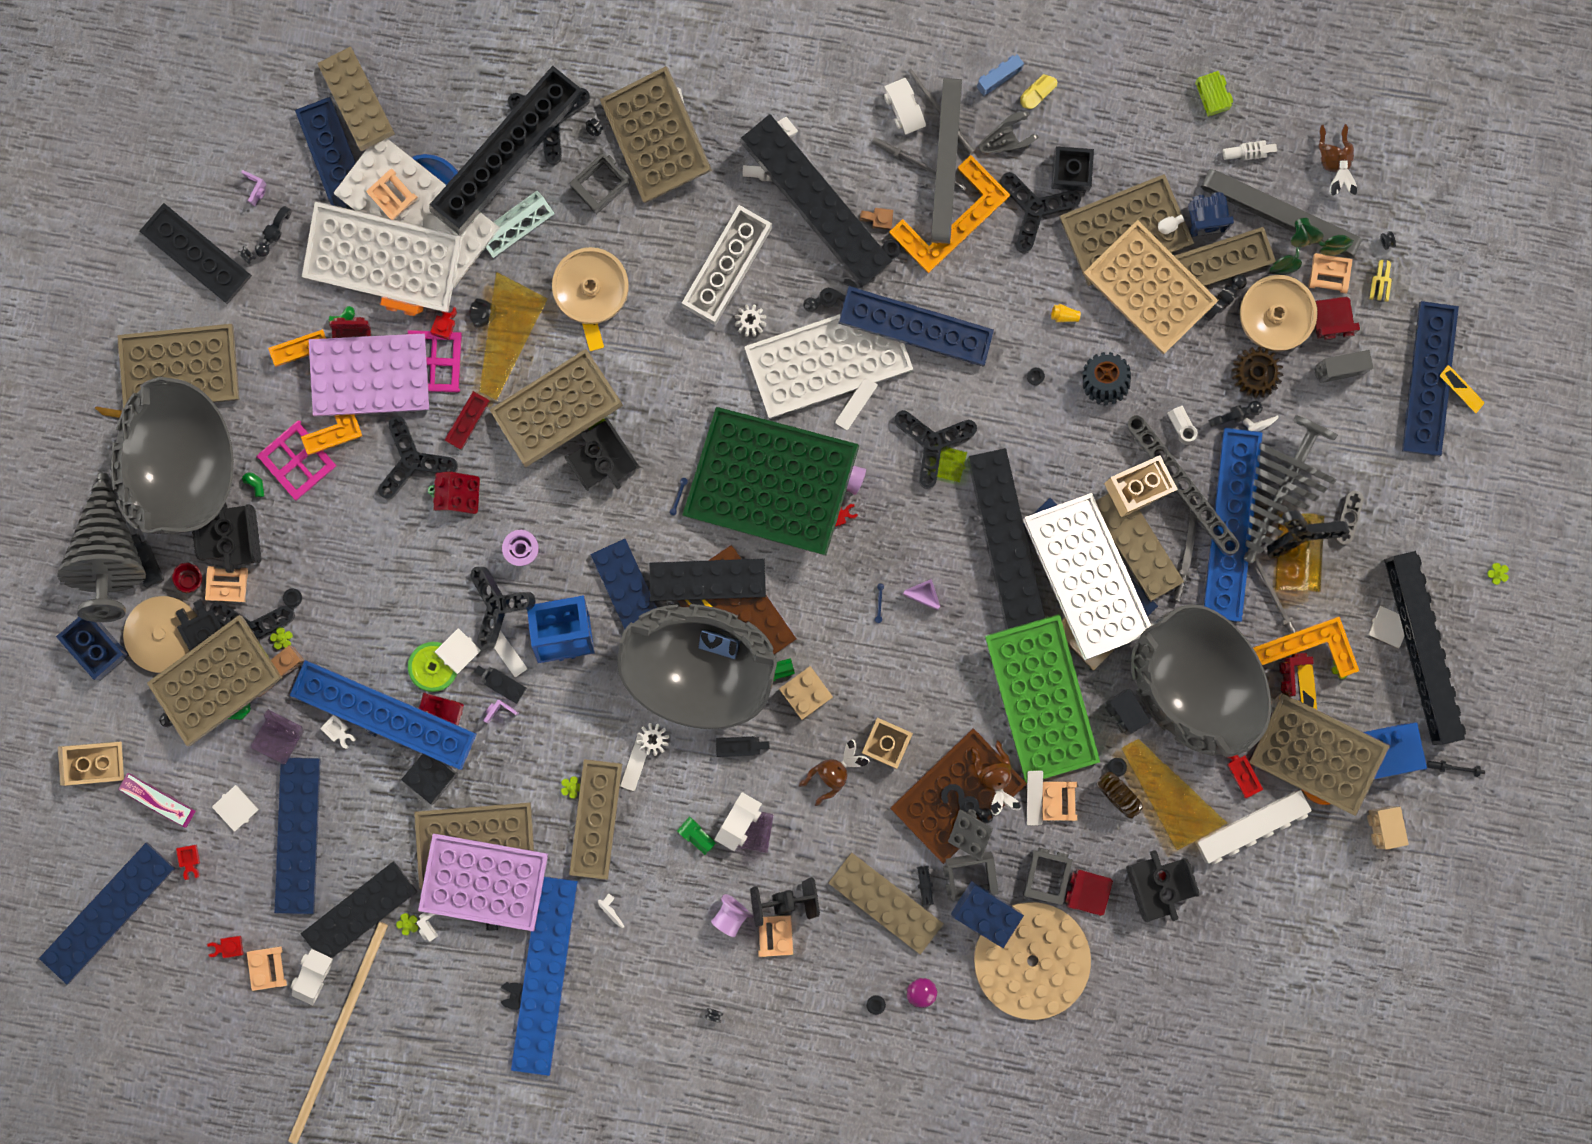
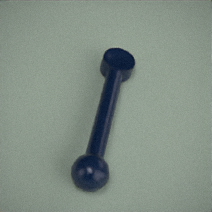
M686 478L680 480V489L673 508L669 511L672 516L677 514L676 508L684 486L688 483Z
M879 583L877 585L878 607L877 616L875 617L876 623H881L883 620L881 617V604L884 585Z

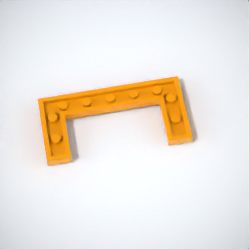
M972 155L960 164L957 170L982 196L952 224L950 244L932 243L929 246L903 219L889 231V234L928 274L1010 197V194Z
M323 329L268 348L275 367L310 356L309 339H326ZM355 414L334 415L337 421L336 425L301 436L307 455L309 456L363 437Z
M1339 616L1252 647L1261 664L1264 665L1327 642L1341 678L1359 671Z

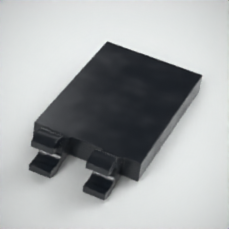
M201 599L193 603L199 614L198 616L189 620L184 608L175 612L181 622L177 629L189 651L222 628L213 609L207 611Z

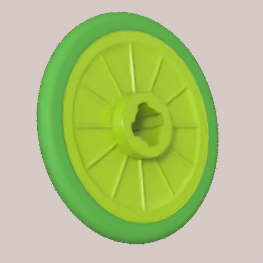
M424 643L418 646L409 658L408 673L410 679L418 688L424 691L438 692L444 690L456 678L457 674L448 665H444V661L434 653L442 643ZM431 663L437 665L435 671L429 669Z

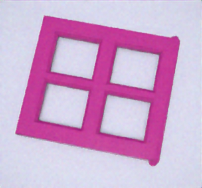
M408 330V334H425V339H432L431 357H426L427 365H431L428 391L459 393L462 333L452 332L450 340H454L453 358H436L437 340L447 339L431 335V331ZM436 366H452L451 384H435Z
M300 420L296 421L256 456L295 501L337 467L323 450L316 454L326 465L312 475L302 463L308 457L306 449L304 448L299 454L295 455L284 443L296 432L301 436L309 434L301 425ZM279 446L292 459L280 470L268 458ZM298 465L309 479L296 490L285 476Z

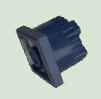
M1221 192L1214 193L1211 197L1206 198L1205 195L1195 196L1193 201H1190L1188 204L1192 225L1189 229L1191 237L1224 233L1234 224L1233 216L1229 217L1226 197Z

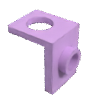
M242 170L241 173L246 178L257 182L248 199L251 205L256 206L258 200L263 198L265 194L264 188L267 184L263 179Z
M498 699L495 705L492 703L486 710L488 715L483 721L489 723L501 705L515 715H518L519 712Z

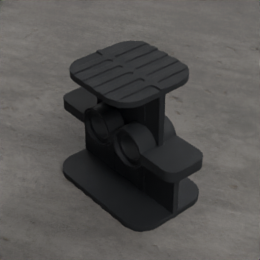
M607 417L605 421L587 433L585 431L580 433L587 443L571 455L564 456L587 491L607 476H609L618 490L621 488L618 480L636 468H640ZM593 446L599 447V452L596 455L589 453L590 448ZM603 462L610 463V467L606 471L600 470V465Z
M225 502L219 512L220 519H213L207 525L192 531L194 552L197 559L205 561L206 559L224 557L227 573H234V565L261 563L257 515L254 506L250 504L227 508ZM224 523H228L229 530L223 533L221 526ZM226 542L231 543V549L228 552H225L223 549Z
M1150 851L1152 859L1126 866L1139 912L1146 923L1170 915L1172 921L1178 920V915L1174 903L1199 896V889L1191 864L1188 859L1181 858V860L1161 865L1157 851ZM1164 871L1166 877L1163 881L1159 882L1156 877L1157 873ZM1169 889L1172 896L1169 900H1164L1162 894L1165 890Z
M811 877L802 881L803 897L794 898L793 891L786 890L773 894V902L761 903L757 886L750 888L755 926L760 927L763 925L762 908L774 907L775 914L780 915L795 911V904L804 903L808 920L819 917L820 909L815 879Z

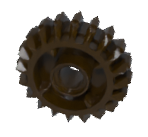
M1251 347L1249 352L1244 350L1242 352L1243 356L1239 354L1237 356L1238 361L1233 362V365L1237 368H1232L1231 372L1237 375L1232 376V380H1238L1234 384L1235 387L1242 386L1239 392L1242 393L1244 390H1247V397L1253 393V398H1257L1259 393L1260 397L1264 398L1265 392L1271 395L1272 390L1276 391L1278 389L1276 384H1281L1282 382L1277 377L1283 376L1282 372H1278L1283 366H1277L1280 359H1273L1275 356L1274 352L1268 355L1269 349H1265L1262 353L1261 347H1258L1256 351ZM1254 368H1258L1261 371V377L1254 375Z
M1107 772L1099 778L1100 780L1097 782L1098 788L1121 813L1130 819H1133L1143 809L1142 802L1119 777L1112 772Z

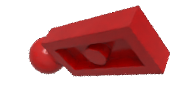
M1238 755L1227 757L1232 759V762L1227 765L1244 798H1248L1263 790L1245 755L1241 757Z

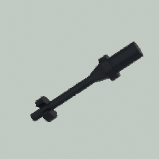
M1428 760L1426 764L1427 768L1437 769L1440 772H1445V770L1472 772L1474 777L1485 774V770H1481V767L1478 765L1471 769L1446 764V761L1443 760L1440 762Z

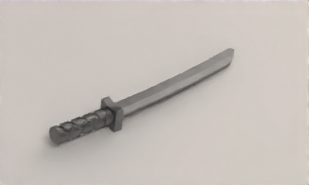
M910 68L908 70L909 73L940 114L941 108L930 95V93L927 91V89L924 87V85L913 72V70ZM959 127L958 142L970 156L975 150L960 133L961 128Z
M873 138L872 144L893 154L894 158L898 159L900 156L936 175V170L902 153V147L898 146L896 148L879 138ZM955 181L954 186L962 189L963 191L967 190L965 186Z
M1195 496L1191 498L1192 505H1198ZM1191 511L1181 570L1178 571L1184 583L1176 587L1173 599L1176 602H1181L1185 581L1190 576L1189 567L1197 526V519Z
M1256 557L1254 562L1284 619L1281 622L1282 626H1286L1289 634L1296 632L1297 630L1292 624L1293 618H1288Z

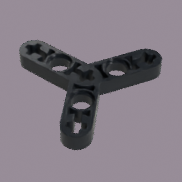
M584 88L581 89L582 95L586 94L585 101L580 99L576 103L577 107L573 106L551 131L557 134V139L552 142L548 141L547 138L543 140L544 156L551 165L558 164L562 159L560 123L590 103V94ZM520 93L511 94L508 97L510 109L513 110L516 107L512 102L513 100L519 98L521 102L525 96ZM547 145L554 146L555 154H558L554 160L548 156L551 155V147H547Z
M1012 172L1003 174L1000 180V185L1025 211L1016 241V248L1020 253L1026 254L1031 251L1042 216L1075 209L1081 201V197L1076 191H1067L1038 198ZM1005 178H1007V179L1012 178V179H1013L1012 184H1013L1015 187L1017 186V184L1020 185L1019 187H1017V188L1015 189L1014 193L1011 191V190H1013L1014 187H1013L1011 184L1006 185V184H1005V182H1006V179H1005ZM1024 190L1027 193V198L1020 200L1017 197L1018 191ZM1070 196L1077 199L1074 204L1065 202V207H1062L1060 197H1063V201L1068 200ZM1054 199L1058 201L1059 207L1051 209L1048 202ZM1042 202H1045L1046 211H1044V208L1038 209L1037 213L1034 210H1030L1033 204L1036 207H1040L1043 205ZM1033 222L1035 224V229L1033 231H1027L1025 229V223ZM1025 235L1029 236L1027 244L1030 246L1023 249L1020 242H1023Z
M905 410L896 413L894 418L895 425L924 447L919 483L924 489H931L936 484L941 449L969 439L977 432V425L972 420H964L934 432ZM899 416H907L906 421L910 424L911 421L915 422L911 425L910 430L906 429L908 424L905 422L899 423ZM966 424H968L969 427H973L971 433H968V431L962 432L961 435L963 437L960 438V434L957 430V427H959L960 431L965 429ZM920 426L923 429V434L915 436L913 434L914 427ZM927 432L929 433L928 438L930 440H934V438L937 440V447L934 445L930 447V442L927 439L924 442L922 441ZM946 432H955L956 439L953 441L947 440L945 437ZM932 456L935 458L936 464L934 466H927L925 459ZM923 469L935 470V473L931 472L930 479L933 482H930L929 485H926V481H923V478L927 476V471H923Z
M399 416L391 418L389 429L401 459L378 487L381 497L385 499L395 497L416 470L431 473L458 471V463L454 458L419 453L406 421ZM396 421L403 423L400 426L403 433L406 431L407 434L399 435L398 429L393 428L396 425ZM408 438L410 445L407 448H402L400 446L401 439ZM411 456H413L414 459L421 460L420 457L422 456V467H419L420 464L415 462L412 463V466H410V463L407 462V459H410ZM429 458H433L436 461L435 466L431 469L425 465L426 460ZM439 459H442V464H448L451 461L454 468L447 471L446 467L440 466ZM398 470H402L405 473V477L401 481H397L394 477L395 472ZM390 479H392V481L396 484H399L397 487L393 485L390 488V490L392 491L391 494L387 493L384 495L385 491L383 490V488L385 486L389 487L392 484L391 482H389Z
M1288 511L1282 517L1284 525L1289 532L1276 539L1272 545H1267V554L1269 558H1279L1305 541L1344 537L1350 532L1348 524L1345 521L1308 524L1299 511Z
M474 567L471 571V580L487 606L477 638V644L482 650H491L497 643L505 614L532 609L535 606L536 599L531 592L502 595L489 570L486 567ZM488 586L491 588L490 595L487 594ZM511 598L514 601V606L512 608L509 605V601ZM527 599V602L521 603V600ZM491 619L494 620L493 628L490 626Z
M215 602L210 607L216 614L215 608L222 606V611L229 614L227 617L221 614L216 615L219 622L224 625L228 624L233 616L241 615L222 602ZM282 606L253 621L244 616L243 618L251 629L257 628L258 625L256 623L259 622V627L263 632L261 633L260 630H257L253 633L260 643L261 637L291 623L295 618V611L291 607ZM283 610L290 612L288 615L289 619L281 618L279 619L280 624H278L274 614L279 617L283 615ZM266 618L273 620V626L270 629H266L263 625Z

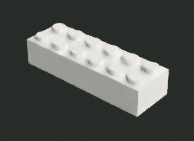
M738 205L685 296L682 307L716 326L772 230V223Z

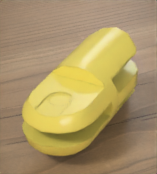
M1043 74L1023 92L1020 97L1021 105L1026 109L1035 108L1057 86V79Z
M1383 260L1379 261L1377 274L1372 278L1369 299H1374L1376 283H1379L1377 300L1381 301L1384 284H1387L1384 301L1389 302L1392 279L1389 278L1390 261L1387 260L1384 277L1381 276Z

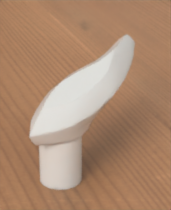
M1271 417L1256 423L1246 418L1243 421V425L1249 431L1257 432L1270 426L1279 417Z
M608 894L603 901L598 900L599 906L611 920L621 928H624L615 911L609 906L614 897Z

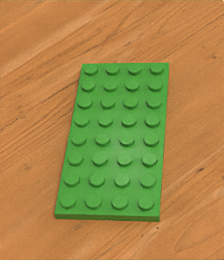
M1060 615L986 635L985 640L1025 782L1027 783L1028 771H1043V779L1100 763Z

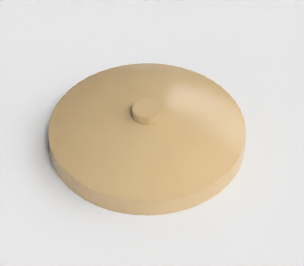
M589 247L575 250L561 260L553 275L552 291L558 307L566 316L580 323L597 324L611 319L621 310L628 296L629 282L623 265L613 254L603 249Z
M1272 275L1260 279L1245 293L1240 306V321L1248 338L1259 347L1269 349L1270 351H1287L1299 346L1310 336L1317 321V306L1312 293L1303 283L1289 276Z
M157 596L141 602L132 610L124 626L123 638L127 653L137 665L145 670L161 673L190 652L177 629L181 622L175 613L184 608L189 620L196 617L197 614L188 604L173 597Z

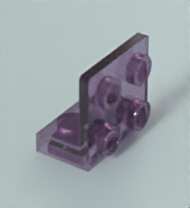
M267 709L264 714L266 721L253 741L251 748L285 765L304 730L302 726Z
M761 812L756 823L752 821L744 834L748 836L744 844L737 847L768 853L774 814Z

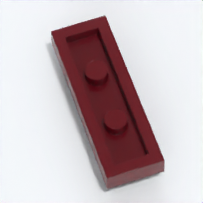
M473 391L446 436L445 441L462 450L491 401Z

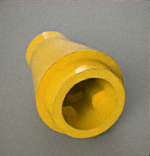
M1058 304L1052 308L1051 319L1055 320V322H1079L1081 312Z

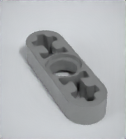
M1351 491L1345 496L1338 521H1345L1344 515L1346 513L1353 514L1354 521L1347 523L1348 527H1352L1349 529L1348 539L1342 541V537L1335 538V541L1340 545L1349 544L1353 540L1364 497L1359 491ZM1356 495V499L1359 501L1354 503L1353 509H1346L1352 505L1350 497Z

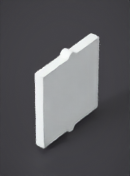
M1380 606L1376 617L1372 619L1373 624L1368 635L1399 649L1404 639L1400 616L1398 613Z
M457 629L434 653L444 661V665H448L458 674L481 650L471 641L470 637L468 638L460 629Z
M237 785L226 794H222V798L212 806L234 832L244 823H248L249 819L259 810Z

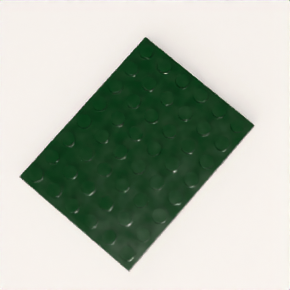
M716 407L682 516L826 556L860 445Z

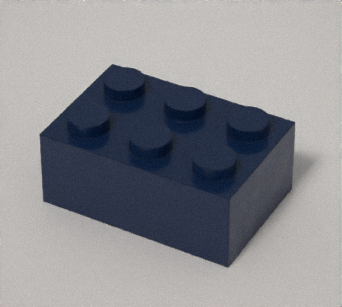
M78 617L56 636L93 680L101 681L129 656L101 622L86 621Z
M972 881L951 912L954 919L1002 948L1005 947L1024 917L1020 910Z

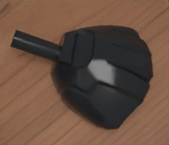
M477 298L470 306L469 316L474 327L480 328L491 323L495 319L496 314H508V310L496 309V306L492 303Z

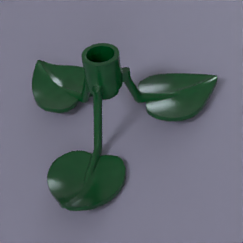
M1300 218L1294 223L1297 232L1291 238V244L1296 247L1295 256L1287 255L1280 258L1272 265L1269 272L1277 275H1286L1297 271L1302 265V261L1298 259L1300 247L1319 243L1322 247L1320 249L1321 254L1335 256L1346 251L1353 244L1354 240L1345 235H1335L1324 243L1321 241L1324 237L1323 232L1312 226L1309 218Z

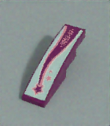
M131 773L126 774L118 789L184 828H187L196 812L173 796L162 792Z

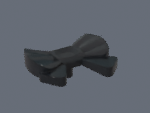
M518 982L504 983L501 988L511 993L510 998L502 1000L501 1004L505 1008L520 1009L519 997L520 992L523 990V984Z

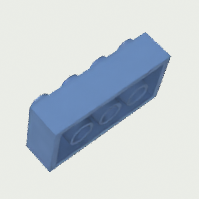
M1018 54L1016 56L1012 55L1008 58L1007 62L1000 63L998 68L991 69L988 72L989 74L979 78L977 88L983 97L1022 71L1024 63Z

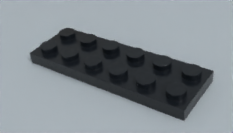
M165 203L159 207L139 231L226 304L233 299L252 276Z
M765 558L649 563L651 602L766 598Z
M393 861L300 934L313 950L333 958L418 891L395 861Z

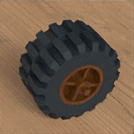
M1102 352L1100 356L1096 354L1093 356V360L1090 358L1087 361L1083 371V389H1085L1086 396L1089 395L1090 400L1093 401L1095 399L1097 404L1104 402V405H1108V402L1116 404L1117 400L1121 401L1123 396H1127L1131 384V371L1125 359L1121 360L1120 355L1114 356L1112 352H1109V355H1105V352Z

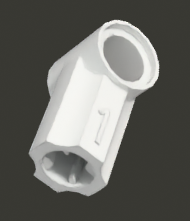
M1183 406L1168 412L1167 414L1178 434L1179 441L1184 445L1192 444L1198 432L1192 425ZM1190 431L1193 438L1186 439L1183 436V432Z

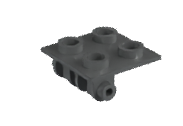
M960 809L948 842L981 861L993 828L976 819V811L970 809L968 812H964Z

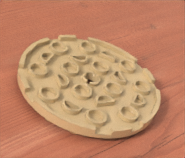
M1025 902L1012 905L1020 910L1024 917L1004 948L982 935L979 936L974 954L977 980L988 999L996 1007L1009 1015L1028 1020H1039L1055 1016L1069 1008L1079 998L1087 984L1091 968V954L1088 941L1076 921L1064 911L1054 906L1040 902ZM1031 955H1035L1038 959L1035 966H1029L1027 963V959Z

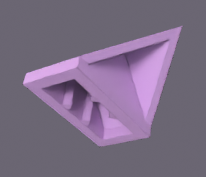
M932 579L904 591V596L937 611L939 610L940 604Z

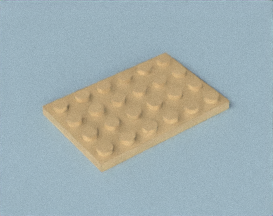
M1138 220L1083 273L1163 355L1218 302Z

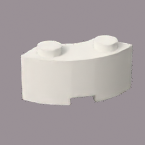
M906 78L884 86L886 90L884 98L888 105L891 104L897 118L894 120L898 129H902L906 135L926 126L920 106L915 102L913 90Z
M742 792L714 840L735 852L737 846H742L748 836L744 834L751 822L754 821L756 823L761 812L758 810L762 803Z
M311 949L308 955L305 954L300 963L302 969L299 977H295L290 987L292 988V996L313 1006L324 985L323 981L329 973L333 959Z

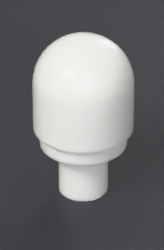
M1179 215L1175 218L1169 216L1161 220L1158 224V230L1162 234H1169L1178 228V224L1184 222L1183 216Z

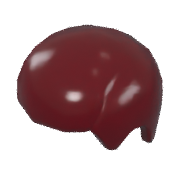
M189 562L181 563L174 569L172 581L178 591L191 593L201 586L202 574L196 565Z

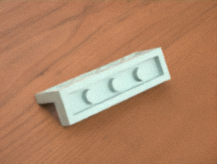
M536 191L494 221L500 229L488 244L494 240H500V245L495 250H492L489 245L486 246V249L493 258L554 215L544 197ZM544 205L547 212L542 216L536 215L537 209ZM524 218H531L530 224L527 227L521 226ZM516 229L513 237H505L506 231Z

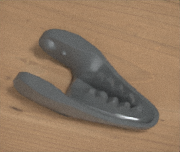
M1018 112L1006 118L981 141L979 145L980 151L983 153L1002 152L1022 148L1033 143L1039 138L1037 134H1032L1030 137L1019 142L1012 128L1013 124L1026 120L1029 116L1028 113Z

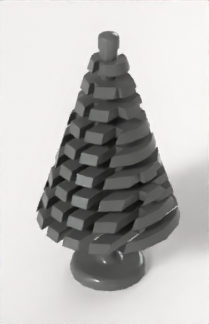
M1295 415L1294 422L1305 428L1307 432L1294 458L1262 443L1259 444L1260 450L1290 464V466L1286 468L1258 455V462L1285 474V477L1281 479L1256 467V474L1279 484L1280 487L1277 490L1254 479L1255 486L1275 495L1272 501L1254 491L1252 493L1253 498L1270 507L1266 511L1251 503V510L1265 516L1263 521L1252 516L1249 518V522L1259 526V529L1255 531L1248 528L1247 534L1255 538L1253 542L1246 540L1245 546L1249 547L1243 557L1247 563H1254L1257 553L1263 554L1267 550L1261 547L1263 542L1270 545L1274 543L1275 540L1266 536L1268 531L1278 536L1283 533V531L1271 525L1273 521L1284 525L1283 518L1277 516L1279 511L1284 513L1292 511L1283 506L1285 500L1304 510L1310 507V505L1289 496L1290 490L1315 502L1320 498L1294 485L1295 480L1323 493L1328 490L1325 486L1300 475V470L1331 484L1337 481V479L1304 462L1318 436L1333 441L1337 438L1338 434L1308 419Z
M103 472L97 474L98 483L92 486V494L88 496L87 504L75 529V535L72 536L70 546L67 548L66 555L57 573L60 582H65L64 585L68 587L79 588L81 591L96 592V599L82 602L77 609V615L80 618L91 622H112L123 618L126 613L125 606L116 600L108 599V592L134 588L132 585H140L144 581L143 579L146 578L145 570L142 567L134 541L126 525V520L116 502L118 499L113 494V486L108 483L109 476Z

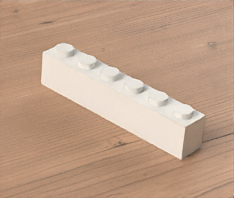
M1296 790L1195 841V844L1205 863L1214 865L1223 860L1222 856L1226 854L1232 856L1240 851L1238 848L1244 845L1246 847L1252 846L1257 843L1256 839L1260 837L1265 839L1273 835V831L1277 828L1283 830L1291 826V821L1295 819L1301 821L1307 818V813L1312 810L1302 791Z

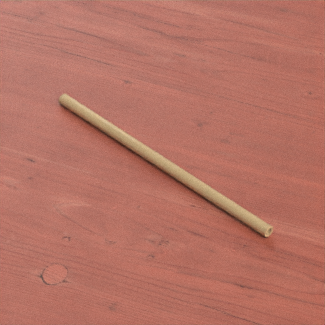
M379 922L288 1139L290 1143L297 1144L388 927L383 922Z

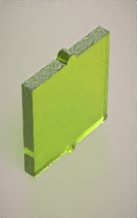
M948 447L941 449L937 477L960 483L962 472L966 468L964 464L967 452ZM931 457L929 459L930 466H934L936 460L934 457ZM928 470L927 475H930L931 472L935 473V470Z

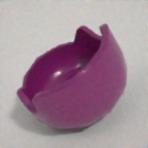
M919 978L908 985L906 996L908 1002L914 1007L926 1008L936 1001L938 991L936 985L930 979Z

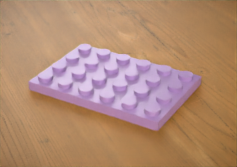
M425 334L309 339L313 416L430 410Z
M433 834L418 911L534 931L548 854Z

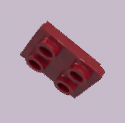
M1349 297L1315 301L1317 306V321L1315 325L1317 339L1332 340L1336 339V336H1343V338L1353 337L1360 330L1359 322L1354 323Z
M338 317L333 318L334 321H329V326L332 329V338L371 336V326L368 320H365L363 317H354L353 320H345V318Z
M456 472L436 473L433 511L478 513L480 478L478 476Z
M1307 653L1292 654L1291 658L1282 659V662L1279 664L1280 674H1283V682H1281L1282 693L1289 697L1296 696L1294 666L1314 664L1313 656L1307 657Z
M424 692L419 709L458 726L464 708L463 703Z
M1076 869L1075 872H1072L1070 878L1071 889L1067 891L1065 896L1066 906L1103 916L1113 880Z

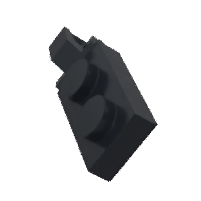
M139 534L132 535L134 546L137 549L142 567L146 573V578L143 579L144 586L148 588L164 581L151 546L148 545L147 541L142 542Z
M478 665L474 671L482 676L481 682L515 704H518L527 687L490 666L486 670Z
M755 736L716 738L717 757L755 756L760 754L761 749H770L769 741L760 742L759 737Z

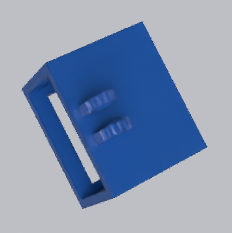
M584 595L538 603L532 609L527 610L531 646L537 663L555 660L564 661L566 658L575 659L578 656L595 654L590 614Z
M1406 723L1364 732L1390 745L1374 779L1427 769L1417 723Z

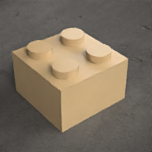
M811 666L779 688L801 720L833 698Z
M876 718L861 753L898 769L913 733L880 718Z
M1388 806L1369 810L1367 820L1369 826H1372L1373 829L1371 839L1376 848L1386 850L1409 845L1400 806Z

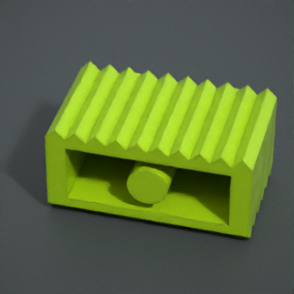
M1216 71L1197 78L1195 85L1208 117L1231 108L1233 98L1231 93L1226 91L1225 86L1227 83L1224 75H1220V72Z

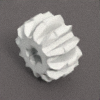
M745 305L746 311L739 308L738 312L741 315H735V319L739 320L735 322V327H740L739 333L746 330V337L749 336V332H752L753 337H755L756 330L762 333L761 327H766V322L762 321L766 319V315H760L763 312L762 308L755 311L756 305L752 306V310H749V306ZM748 317H752V320L755 318L752 325H749V322L746 323Z
M649 723V731L643 726L641 729L645 734L637 733V736L643 737V740H637L636 742L637 744L644 743L640 747V751L647 747L646 755H649L651 749H653L654 756H657V748L660 752H664L661 744L664 746L669 745L667 742H663V739H668L669 735L662 736L661 734L666 729L663 728L658 732L660 725L656 724L655 730H653L652 724ZM651 734L652 736L654 734L658 736L656 739L657 744L655 745L648 743L650 740L648 736Z

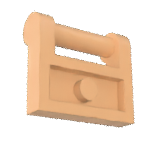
M393 169L386 172L366 191L391 220H395L418 199L399 180ZM390 180L406 199L401 202L385 183Z
M1315 253L1313 255L1308 287L1338 290L1340 293L1347 294L1353 259ZM1325 275L1343 279L1342 283L1317 280V276Z
M208 566L205 600L245 602L248 568L234 569V573H227L226 569ZM214 577H239V582L214 581Z
M1043 782L1042 820H1077V815H1075V788L1077 787V782ZM1062 788H1067L1068 814H1062Z
M791 915L763 917V925L759 927L760 950H758V957L793 955ZM766 923H772L773 949L768 950Z
M282 946L247 952L252 991L287 985L282 967ZM269 954H273L276 981H272Z

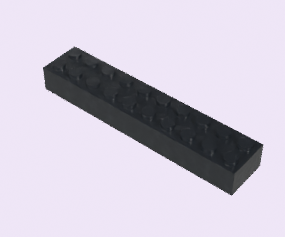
M552 65L429 204L430 212L460 236L582 96V89Z
M771 114L741 137L740 143L861 288L892 263V259Z
M1007 449L971 455L967 458L1005 628L1007 630L1045 619Z
M1416 551L1386 558L1384 562L1397 612L1400 616L1432 745H1444L1465 740L1466 729L1460 721L1461 710L1455 702L1456 691L1450 683L1451 672L1445 664L1446 653L1440 645L1441 634L1435 626L1436 615L1430 607L1431 596L1426 591L1425 584L1427 581L1425 574L1421 572V558Z

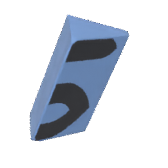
M707 630L701 631L699 649L736 659L740 640Z

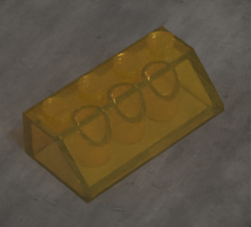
M1313 513L1302 514L1308 524L1324 523V516ZM1279 523L1278 529L1283 531V533L1278 538L1289 532L1284 525ZM1323 539L1305 541L1285 555L1277 558L1275 590L1321 592Z

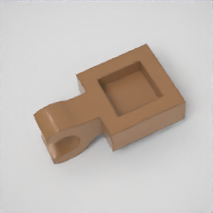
M874 208V213L861 211L860 221L873 222L872 228L891 230L894 210Z

